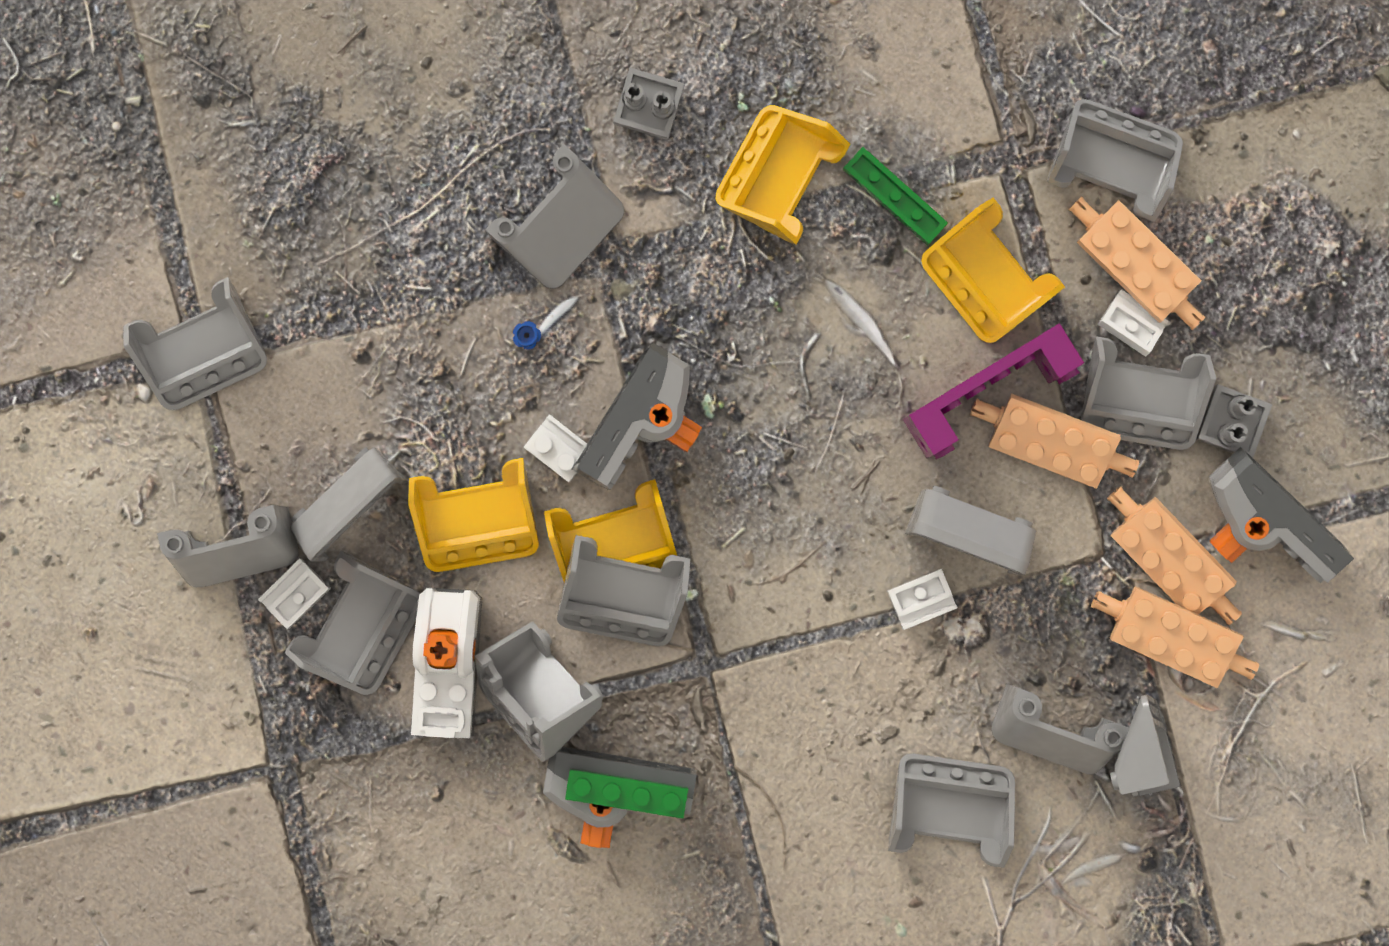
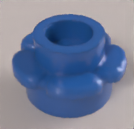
M530 321L517 324L513 330L515 345L524 347L526 350L533 349L541 339L540 330L536 328L535 323ZM525 333H529L528 338L524 337Z

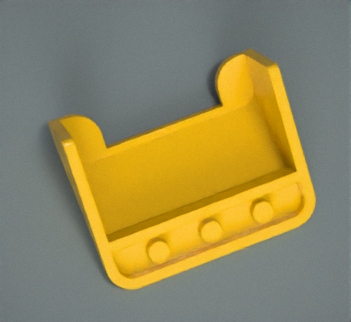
M775 105L766 106L756 117L717 189L716 201L728 211L785 241L797 245L803 233V225L796 217L792 216L821 160L830 163L839 162L846 154L850 143L828 122Z
M994 197L975 208L923 253L921 259L924 270L976 335L987 343L998 341L1065 288L1059 278L1053 274H1042L1032 281L992 231L1003 218L1002 208Z
M523 458L513 459L504 464L502 467L503 481L440 493H438L436 483L432 478L426 476L409 478L408 506L423 560L428 569L434 572H443L527 557L537 551L539 540Z
M655 479L644 482L635 490L637 505L573 523L571 514L562 508L544 511L549 541L564 583L576 535L594 539L598 546L597 556L661 569L667 556H678Z

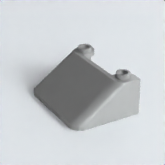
M1081 99L1073 107L1047 182L1060 188H1067L1072 183L1074 176L1134 198V213L1138 217L1155 222L1174 190L1183 140L1172 130L1091 100Z
M564 144L553 156L554 168L563 179L520 227L512 220L502 217L495 219L485 229L489 237L542 285L550 289L562 286L624 216L622 202Z
M229 277L218 281L212 288V300L216 307L157 334L153 326L143 320H136L123 326L124 348L160 404L166 409H181L261 371L266 366V353Z
M1096 336L1091 354L1081 420L1119 434L1121 440L1177 450L1191 447L1196 441L1216 381L1211 356L1200 353L1191 354L1184 358L1180 371L1117 361L1118 350L1115 342L1109 338Z
M366 447L355 456L354 460L356 463L307 510L302 508L292 517L291 521L293 524L291 530L310 561L325 562L330 557L325 551L395 483L405 485L408 482L377 448L374 447L369 450Z
M576 535L558 609V623L568 629L653 646L668 644L671 641L687 597L690 559L669 555L665 558L661 569L597 556L598 546L594 539Z
M340 551L334 563V570L341 579L348 581L317 638L313 639L305 635L298 636L290 642L285 654L306 671L360 694L368 695L374 693L381 685L416 621L420 593L354 556Z
M1148 694L1140 698L1115 763V772L1110 773L1114 790H1120L1121 795L1132 793L1133 797L1180 787L1159 704L1156 699Z
M907 754L903 756L898 768L888 851L907 852L913 846L915 834L980 843L981 859L990 866L1004 868L1014 848L1015 777L1013 773L1005 767L920 754Z

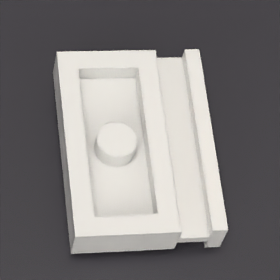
M1121 289L1116 294L1098 325L1146 357L1152 351L1169 321L1164 319L1160 323L1157 322L1131 295Z
M549 414L525 444L524 448L570 483L577 474L572 468L587 443Z
M299 558L258 600L267 607L286 629H290L331 588L302 558Z
M942 569L887 590L903 630L958 608Z

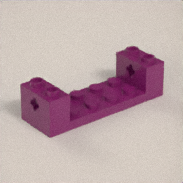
M1060 323L904 418V423L925 457L934 456L937 460L955 449L952 444L959 439L944 417V414L961 404L959 398L965 396L968 400L985 390V382L989 381L993 385L1011 374L1009 370L1011 366L1018 370L1034 360L1048 384L1057 381L1060 385L1079 374L1080 372L1077 368L1084 364V361Z

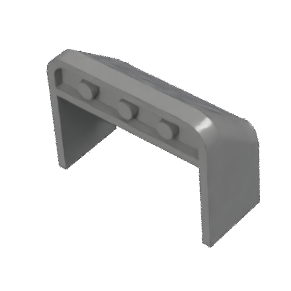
M933 486L932 490L924 489L920 491L905 534L909 536L919 535L1008 569L1007 573L1012 575L1026 574L1036 535V530L1031 528L1032 522L1019 517L1012 521L949 497L950 491L938 486Z

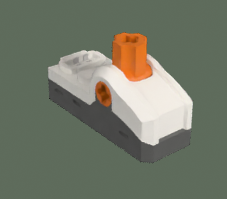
M426 588L419 595L413 641L415 679L411 735L444 738H471L474 736L477 670L474 656L479 654L482 597L476 590Z

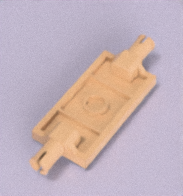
M1081 196L1071 206L1069 211L1087 227L1085 229L1087 232L1077 243L1157 322H1162L1170 313L1175 312L1193 330L1200 324V321L1202 322L1205 319V316L1187 300V295L1202 280L1125 205L1118 200L1105 214L1101 213L1099 215Z
M1011 393L1007 404L1000 408L983 402L978 398L974 402L975 405L972 406L970 416L990 422L995 427L989 442V448L1093 488H1098L1105 471L1109 468L1131 478L1135 475L1133 471L1138 469L1139 460L1116 452V448L1121 440L1119 434Z
M1121 486L1116 489V492L1114 491L1108 496L1107 500L1125 516V521L1112 532L1111 537L1176 605L1196 614H1200L1207 607H1212L1227 625L1232 624L1233 619L1236 621L1242 615V612L1225 596V593L1233 588L1237 581L1156 497L1145 505H1137Z
M1135 586L1130 597L1122 601L1098 591L1095 595L1097 600L1093 599L1091 608L1113 616L1116 621L1109 637L1110 640L1215 688L1219 687L1226 671L1229 669L1250 680L1255 676L1252 672L1258 671V662L1236 654L1244 638L1242 634Z

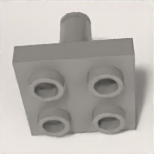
M629 67L613 124L669 140L685 83Z
M1217 384L1212 391L1196 440L1232 453L1242 447L1253 458L1272 404Z

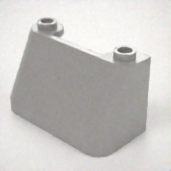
M270 505L254 510L247 520L248 536L209 545L208 542L195 540L191 535V531L169 530L157 533L163 554L185 582L192 587H206L292 565L299 555L296 537L291 530L292 521L289 507Z
M532 621L474 657L478 682L483 694L533 753L544 762L554 756L602 707L603 695L595 684L591 685L585 682L580 686L551 654L550 644L552 640L545 629L540 630Z
M1006 683L991 731L993 737L1004 745L1085 774H1095L1120 752L1129 727L1102 718L1097 726L1091 728L1083 726L1081 735L1074 734L1039 721L1042 712V703L1039 697L1029 691Z

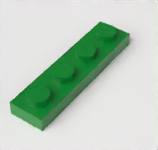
M864 147L843 167V171L927 246L948 224L944 218Z
M570 769L565 800L684 819L688 787Z

